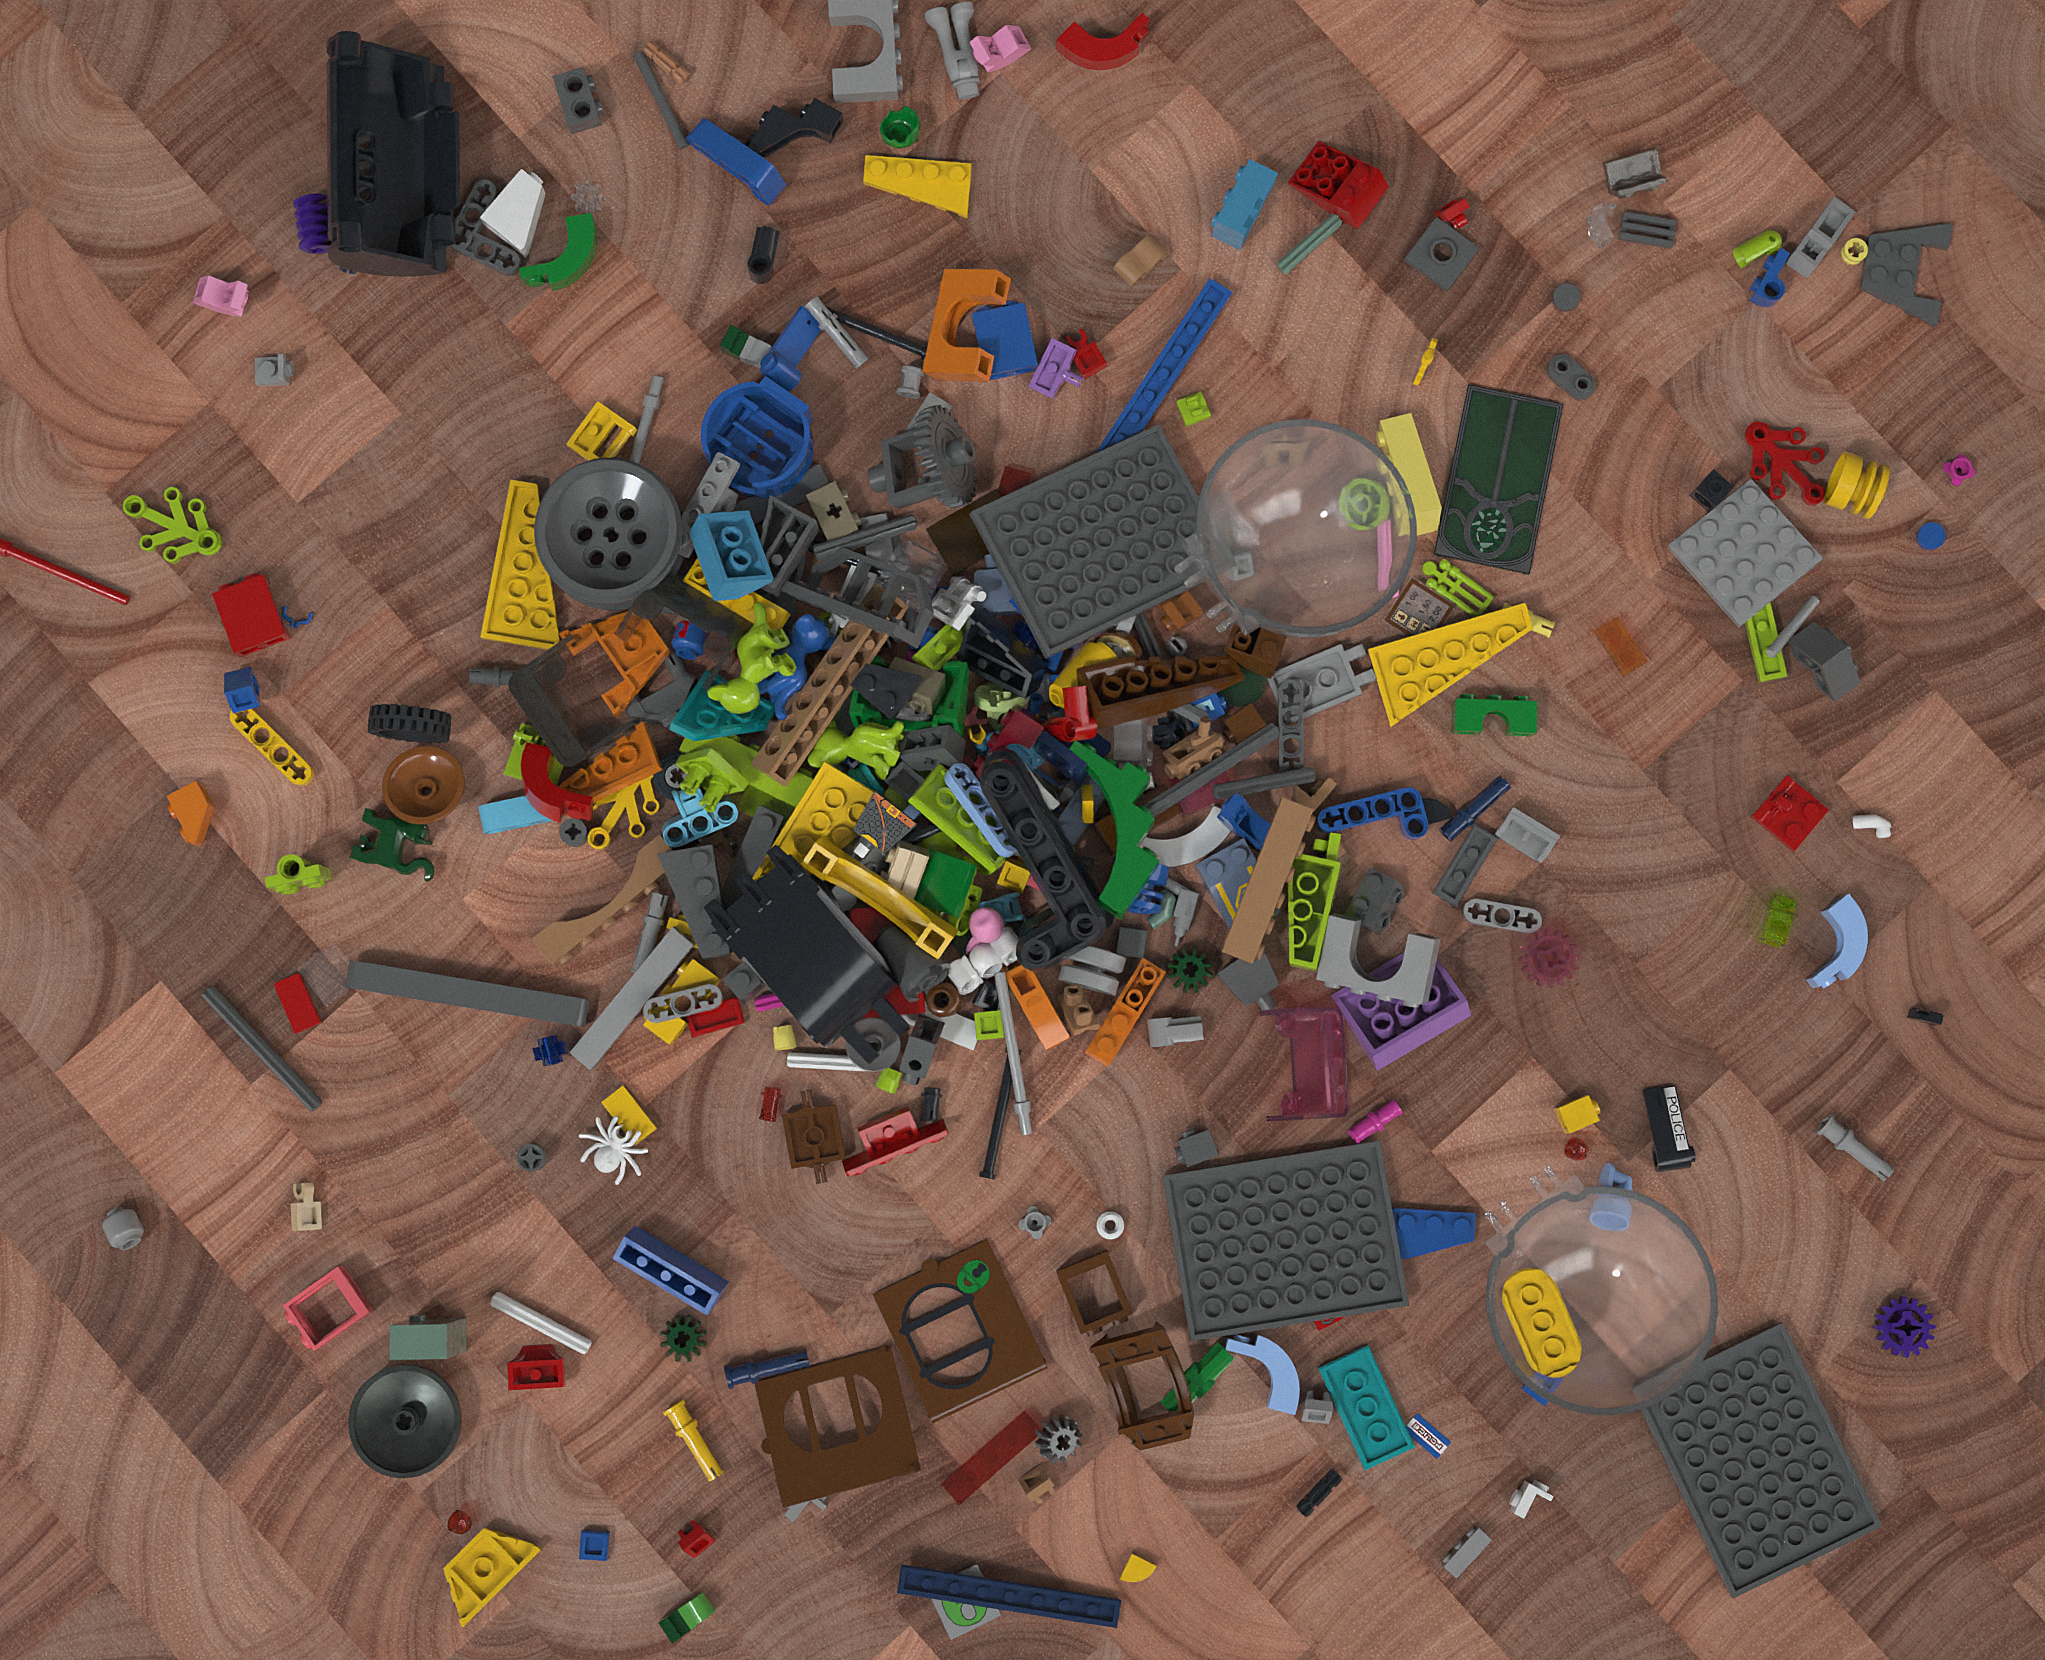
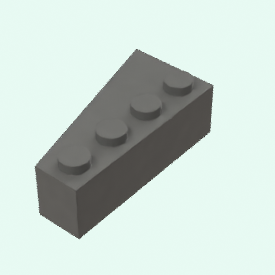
M711 844L657 854L702 958L709 960L732 956L731 948L711 925L712 920L704 909V906L714 899L725 910L714 846Z

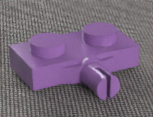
M1051 338L1028 387L1054 399L1060 385L1065 381L1079 388L1081 383L1072 378L1083 382L1084 377L1070 371L1071 362L1077 350Z

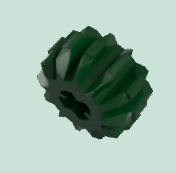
M1193 947L1191 956H1188L1186 948H1182L1183 959L1174 953L1172 958L1178 964H1167V968L1176 970V972L1168 974L1167 977L1168 979L1175 977L1179 979L1173 984L1174 988L1184 983L1183 993L1188 992L1189 985H1192L1194 993H1198L1199 987L1197 982L1206 988L1208 983L1202 977H1213L1212 972L1205 971V968L1213 966V963L1207 962L1203 964L1202 960L1206 958L1207 954L1204 952L1197 958L1196 947ZM1186 963H1192L1191 967L1195 965L1197 971L1193 973V978H1189V974L1185 976L1183 970L1187 967Z
M680 1315L675 1316L676 1326L671 1321L665 1323L671 1332L666 1330L660 1332L661 1336L668 1338V1340L661 1342L660 1346L665 1347L669 1345L671 1347L665 1353L667 1357L672 1355L674 1351L677 1352L675 1356L676 1362H680L683 1353L687 1362L692 1361L691 1351L696 1356L702 1354L696 1345L701 1347L707 1345L706 1341L699 1339V1337L706 1335L707 1331L701 1330L697 1332L696 1328L702 1322L698 1320L693 1326L690 1325L692 1321L691 1315L686 1316L684 1324ZM680 1331H685L684 1335L689 1334L690 1340L686 1342L687 1346H683V1342L678 1343L677 1337L681 1335Z

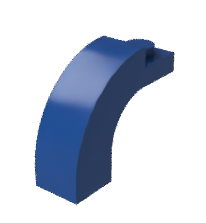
M1235 793L1233 797L1228 798L1224 802L1217 818L1238 838H1244L1250 847L1260 853L1271 824L1259 816L1249 806L1245 798Z

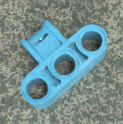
M700 787L695 795L686 794L684 792L685 789L678 792L674 790L672 795L681 814L665 821L662 826V834L666 844L671 847L685 845L735 822L738 817L736 804L730 797L722 796L714 812H707L703 809L704 807L699 805V801L703 798ZM722 805H729L732 807V812L724 817L718 814V809ZM704 816L707 818V823L703 827H695L692 824L694 818ZM672 827H679L682 830V834L678 838H670L667 835L668 830Z

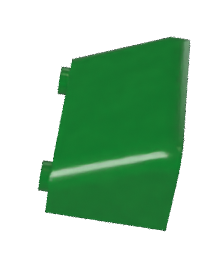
M875 656L870 663L885 668L890 667L880 656ZM951 660L942 666V672L940 673L945 674L946 691L929 722L887 719L878 708L854 689L849 710L854 728L856 729L857 726L865 722L878 723L891 728L897 721H901L904 726L903 732L950 725L964 739L969 678L967 662Z

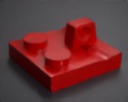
M1786 775L1750 817L1790 851L1794 852L1829 809L1798 785L1791 777Z

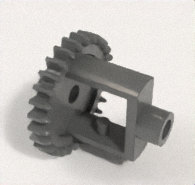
M934 405L925 408L915 418L916 423L913 425L915 430L881 441L883 463L870 467L868 478L871 487L876 493L887 491L888 501L894 507L902 509L937 497L938 501H942L943 505L950 508L964 506L973 501L972 498L976 496L974 491L977 490L975 485L977 478L974 475L977 469L972 465L976 458L975 449L970 438L963 436V427H958V419H953V413H948L946 407L942 408V405ZM920 446L921 450L917 451L915 455L922 456L923 461L918 466H926L927 470L922 476H930L931 480L929 481L927 477L919 478V485L906 489L902 452Z

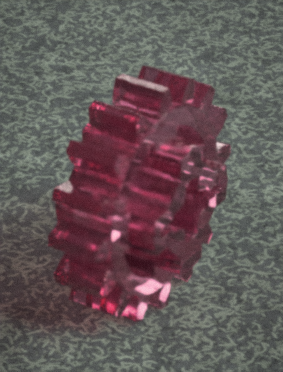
M1545 928L1544 935L1540 931H1534L1536 938L1527 937L1528 947H1520L1525 952V956L1519 957V961L1526 964L1521 968V971L1525 973L1530 972L1527 977L1529 981H1534L1537 978L1536 985L1542 987L1545 981L1549 988L1554 987L1555 981L1558 985L1563 986L1564 977L1573 978L1570 970H1578L1579 968L1573 964L1574 960L1580 959L1579 955L1573 954V951L1578 946L1576 944H1568L1572 937L1569 935L1562 937V931L1556 929L1554 934H1552L1551 929ZM1547 941L1545 946L1539 949L1536 948L1540 943ZM1562 947L1565 950L1566 959L1563 957L1561 953ZM1540 954L1551 955L1559 962L1547 961ZM1532 957L1535 958L1537 962V969H1535L1533 965ZM1562 968L1560 972L1552 975L1554 970Z

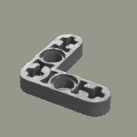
M486 179L480 180L473 186L455 221L456 237H462L465 229L461 226L462 224L468 228L465 233L467 242H461L458 245L456 241L451 247L457 253L505 276H514L518 274L519 268L522 266L518 254L480 235L484 227L481 219L475 223H470L466 220V215L469 211L477 210L482 215L498 197V190L494 183ZM489 188L492 195L483 198L482 204L485 206V209L478 205L482 199L480 190L485 191ZM482 245L492 247V253L487 258L478 256V249ZM498 251H501L499 255L505 260H509L512 257L515 265H509L506 269L504 263L497 259Z

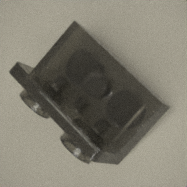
M1654 147L1603 162L1608 192L1618 197V199L1630 198L1634 196V192L1644 189V192L1657 190L1660 188V184L1667 182L1666 176L1661 174L1658 152Z

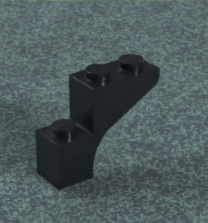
M815 97L811 104L807 103L800 114L801 120L773 104L770 111L766 110L759 121L761 126L756 134L752 133L749 136L746 146L763 158H766L802 137H816L831 144L844 122L843 114Z

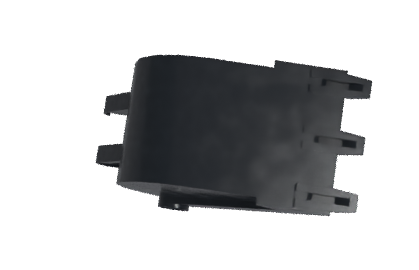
M775 844L767 851V854L776 866L757 883L746 872H743L735 880L744 895L726 910L714 899L705 905L704 909L712 920L711 925L740 960L742 959L776 995L815 1043H820L828 1048L842 1036L870 1065L880 1054L870 1046L854 1024L871 1009H874L900 1037L911 1029L910 1025L885 998L898 987V983L894 979L883 955L791 854L787 855Z

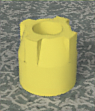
M791 1025L773 1028V1041L776 1051L797 1047Z

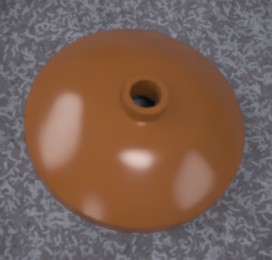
M429 746L416 747L397 756L388 766L382 781L383 798L390 811L399 819L412 824H430L445 818L458 806L465 789L464 774L457 760L448 752ZM425 790H432L429 795H423Z

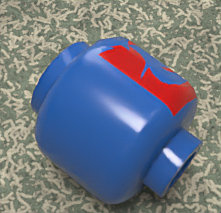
M698 618L680 621L675 628L672 647L679 657L695 660L696 657L704 654L710 632L704 626V622Z

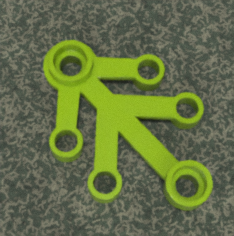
M169 487L164 492V498L169 502L174 519L147 507L146 502L137 495H131L123 502V510L130 517L135 519L144 517L169 529L152 536H142L139 540V545L144 551L153 552L157 549L158 545L182 537L192 540V542L180 547L169 546L164 550L163 557L171 564H176L182 557L198 551L203 555L211 556L221 549L222 538L217 531L209 528L205 516L206 504L198 498H194L188 503V510L195 517L198 531L189 527L181 504L182 493L175 487ZM176 491V499L170 500V493ZM196 503H201V509L196 512L193 511V506ZM140 504V511L133 512V506ZM208 538L213 539V544L210 547L205 546V541ZM152 539V546L145 548V541ZM171 551H176L177 553L174 559H169L168 557Z

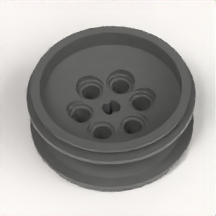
M593 459L570 468L560 475L548 488L540 502L535 518V545L546 572L571 598L584 605L601 610L630 609L645 604L662 593L680 570L684 560V556L679 554L682 541L681 517L683 513L668 486L650 469L626 459ZM604 507L608 509L606 517L602 519L595 518V513L599 508ZM627 509L635 510L634 517L629 521L623 520V512ZM584 530H592V537L588 541L580 540V534ZM612 532H616L619 536L615 542H610L607 538ZM639 533H645L647 535L646 541L640 545L634 544V537ZM596 554L604 555V561L600 565H592V558ZM622 556H631V563L628 566H619L618 562Z

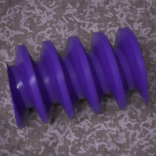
M318 193L307 194L298 197L293 202V207L296 209L294 216L298 220L296 228L300 230L297 233L298 239L301 240L298 246L303 252L312 254L328 253L330 245L325 243L331 240L328 238V235H324V232L328 231V225L323 224V222L328 221V215L321 214V212L328 210L327 204L320 203V201L327 199L326 195Z

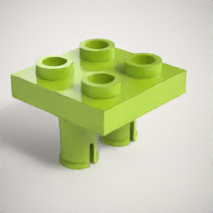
M712 748L680 755L675 763L687 774L680 784L681 790L685 789L684 792L688 795H695L700 786L706 791L703 798L699 801V805L704 807L703 809L707 812H714L723 795L744 791L749 783L742 776L739 769L731 766L723 759L719 751Z

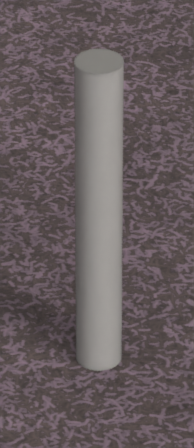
M1810 596L1766 650V654L1769 657L1775 658L1820 602L1817 597Z

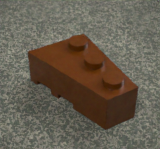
M1154 783L1155 788L1144 791V795L1139 798L1135 806H1144L1145 803L1166 791V785L1163 783L1158 786ZM1177 803L1154 817V826L1150 832L1181 813ZM1109 811L1096 819L1097 823H1095L1094 830L1109 854L1113 856L1117 851V839L1114 819Z

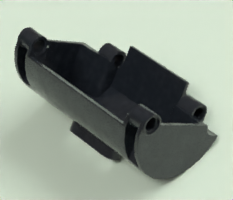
M337 32L329 37L326 43L327 54L330 57L327 61L328 238L332 242L328 248V258L331 262L342 268L372 275L412 277L446 273V247L456 243L453 213L455 208L460 206L459 112H452L454 110V85L444 82V67L430 63L429 57L361 40V35L357 32Z

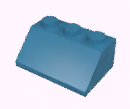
M749 511L704 513L698 515L689 534L713 601L739 599L774 580Z

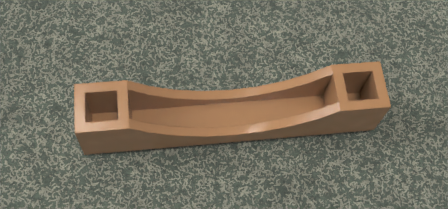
M659 834L638 851L635 867L630 879L622 891L608 905L581 919L552 922L533 937L532 941L552 965L557 966L559 963L561 966L565 965L575 956L573 952L580 946L585 948L596 939L594 934L601 929L604 931L608 930L617 922L616 916L622 911L625 913L630 912L638 905L636 900L644 893L646 896L652 894L660 886L658 882L665 876L667 877L657 854L674 850L666 844L664 838Z

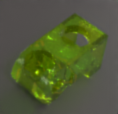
M1777 893L1771 895L1756 942L1777 949L1787 945L1796 907V899Z

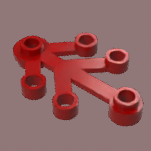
M1764 422L1751 423L1746 428L1744 434L1747 444L1752 447V467L1749 470V476L1753 480L1759 481L1767 475V468L1763 464V452L1765 450L1771 457V480L1768 496L1772 500H1779L1786 493V488L1782 484L1783 469L1802 489L1801 498L1806 505L1816 506L1825 498L1823 486L1818 483H1812L1792 461L1809 462L1813 465L1819 464L1825 457L1823 449L1820 447H1813L1810 450L1779 449L1773 441H1789L1793 445H1799L1806 439L1804 429L1796 427L1791 431L1771 430ZM1756 430L1763 433L1762 439L1755 436ZM1798 432L1801 435V440H1795L1793 433ZM1817 452L1820 456L1819 460H1814L1811 453ZM1754 468H1760L1762 476L1755 475ZM1773 487L1780 489V496H1776L1773 493ZM1811 489H1816L1819 492V496L1813 497Z

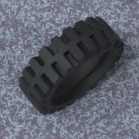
M376 704L370 707L368 733L397 741L445 743L449 741L452 716L446 712L426 707L420 708L419 706L402 704Z

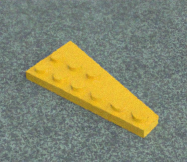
M510 479L480 637L485 640L562 653L552 578L540 561L534 538L535 518L541 502L539 486L535 483Z
M1526 603L1367 649L1390 727L1531 631L1533 626Z

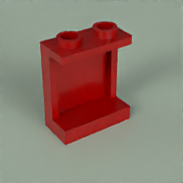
M259 573L250 574L243 578V582L235 585L234 583L221 585L218 587L219 591L212 593L233 653L240 658L291 639L288 628L283 625L271 593L269 578Z

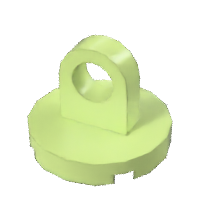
M993 682L980 685L976 692H974V704L978 708L987 711L988 724L996 731H1001L1004 726L1002 723L998 724V718L1001 714L1006 713L1009 708L1014 711L1017 704L1023 707L1028 702V697L1024 699Z

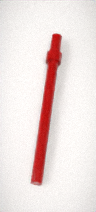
M0 539V555L4 557L11 556L126 606L130 600L129 595L19 549L8 540Z

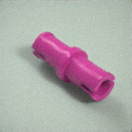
M1392 1099L1374 1113L1371 1111L1366 1114L1367 1118L1347 1131L1353 1141L1359 1144L1375 1131H1382L1384 1125L1402 1114V1110Z

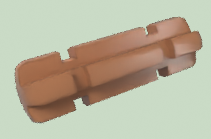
M650 41L643 49L644 54L653 59L654 63L668 75H672L675 81L683 84L688 79L689 72L682 65L679 66L678 62L663 49L660 50L655 42Z

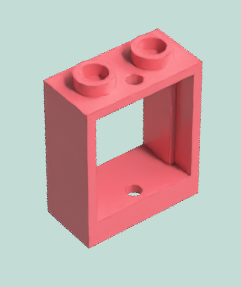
M344 1265L336 1267L282 1305L286 1310L284 1316L292 1326H297L302 1333L299 1335L302 1343L306 1348H312L313 1351L320 1350L375 1311ZM334 1281L356 1314L323 1338H320L299 1305Z

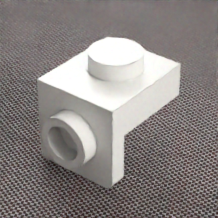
M1536 1480L1532 1484L1524 1481L1520 1490L1516 1489L1509 1501V1504L1512 1505L1510 1511L1524 1519L1536 1494L1549 1501H1552L1554 1496L1547 1493L1548 1486Z

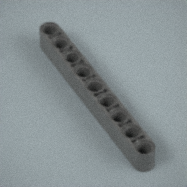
M353 960L349 962L345 983L346 988L581 1027L586 1025L590 1000Z

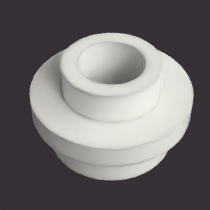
M1105 1212L1097 1220V1230L1102 1237L1115 1239L1122 1234L1124 1221L1116 1212ZM1108 1220H1113L1116 1224L1115 1228L1111 1231L1105 1228V1223Z

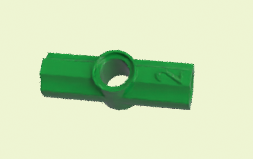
M1218 1342L1198 1362H1194L1184 1372L1192 1403L1197 1398L1200 1399L1215 1384V1379L1235 1360ZM1173 1387L1159 1401L1169 1412L1179 1410Z

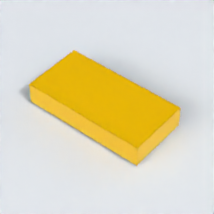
M624 1085L601 1102L612 1117L618 1116L617 1123L618 1125L623 1124L621 1129L625 1134L632 1130L631 1139L637 1131H641L640 1137L634 1143L635 1146L658 1129Z

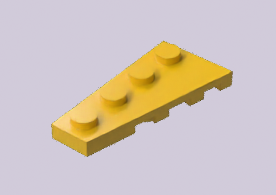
M865 155L863 183L864 185L895 195L900 194L909 197L910 200L919 203L924 202L935 206L937 209L948 210L968 218L972 163Z

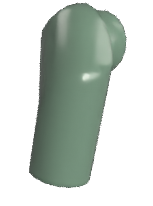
M1167 889L1159 892L1164 895V900H1159V905L1162 906L1161 914H1152L1146 919L1154 930L1172 918L1174 914L1176 898Z

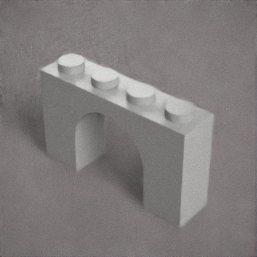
M828 0L830 26L864 25L875 30L881 36L884 43L881 54L871 64L863 67L832 69L834 102L852 103L898 100V91L903 90L902 74H897L896 65H901V49H895V39H900L899 23H894L893 13H898V0Z
M1337 913L1329 915L1316 980L1324 981V986L1339 989L1340 985L1350 987V992L1366 995V992L1377 994V999L1392 1001L1393 998L1403 1000V1005L1418 1008L1419 1004L1422 1005L1428 1002L1441 937L1415 931L1409 933L1403 962L1399 971L1390 979H1377L1368 975L1361 968L1357 960L1356 947L1362 919Z

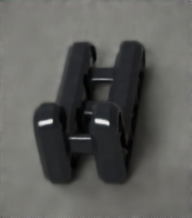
M998 748L992 750L983 762L980 786L984 796L1049 904L1024 919L1018 928L1019 939L1016 944L1018 962L1030 971L1040 972L1097 942L1105 932L1106 910L1100 907L1098 903L1101 895L1099 889L1024 761L1016 751L1009 748Z

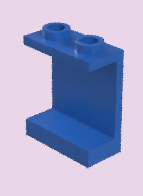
M1018 301L1006 302V305H1002L1003 307L992 309L991 306L978 308L975 313H972V322L975 327L979 348L995 356L989 381L1035 372L1038 367L1025 303L1018 304Z

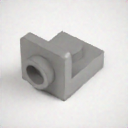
M278 353V357L255 358V384L258 387L290 385V377L294 375L293 362L289 361V358L284 353Z

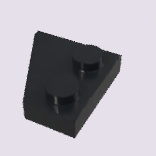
M866 663L850 686L889 719L893 720L925 680V677L919 674Z

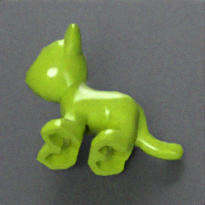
M762 603L754 604V625L741 637L737 645V654L742 666L740 677H736L724 684L714 685L707 690L709 698L720 701L721 705L731 713L744 714L755 709L759 705L760 692L758 683L778 671L784 676L794 675L797 668L793 659L787 653L781 656H771L774 649L785 648L789 644V639L781 628L774 631L769 627L768 623H766V610Z
M832 719L812 748L808 757V763L816 768L821 767L825 761L831 765H837L845 761L849 756L873 767L874 775L881 780H885L890 766L896 764L900 755L898 744L904 737V734H902L904 730L903 723L897 721L893 727L888 728L878 723L865 722L857 726L852 735L847 737L843 731L838 729L835 720Z

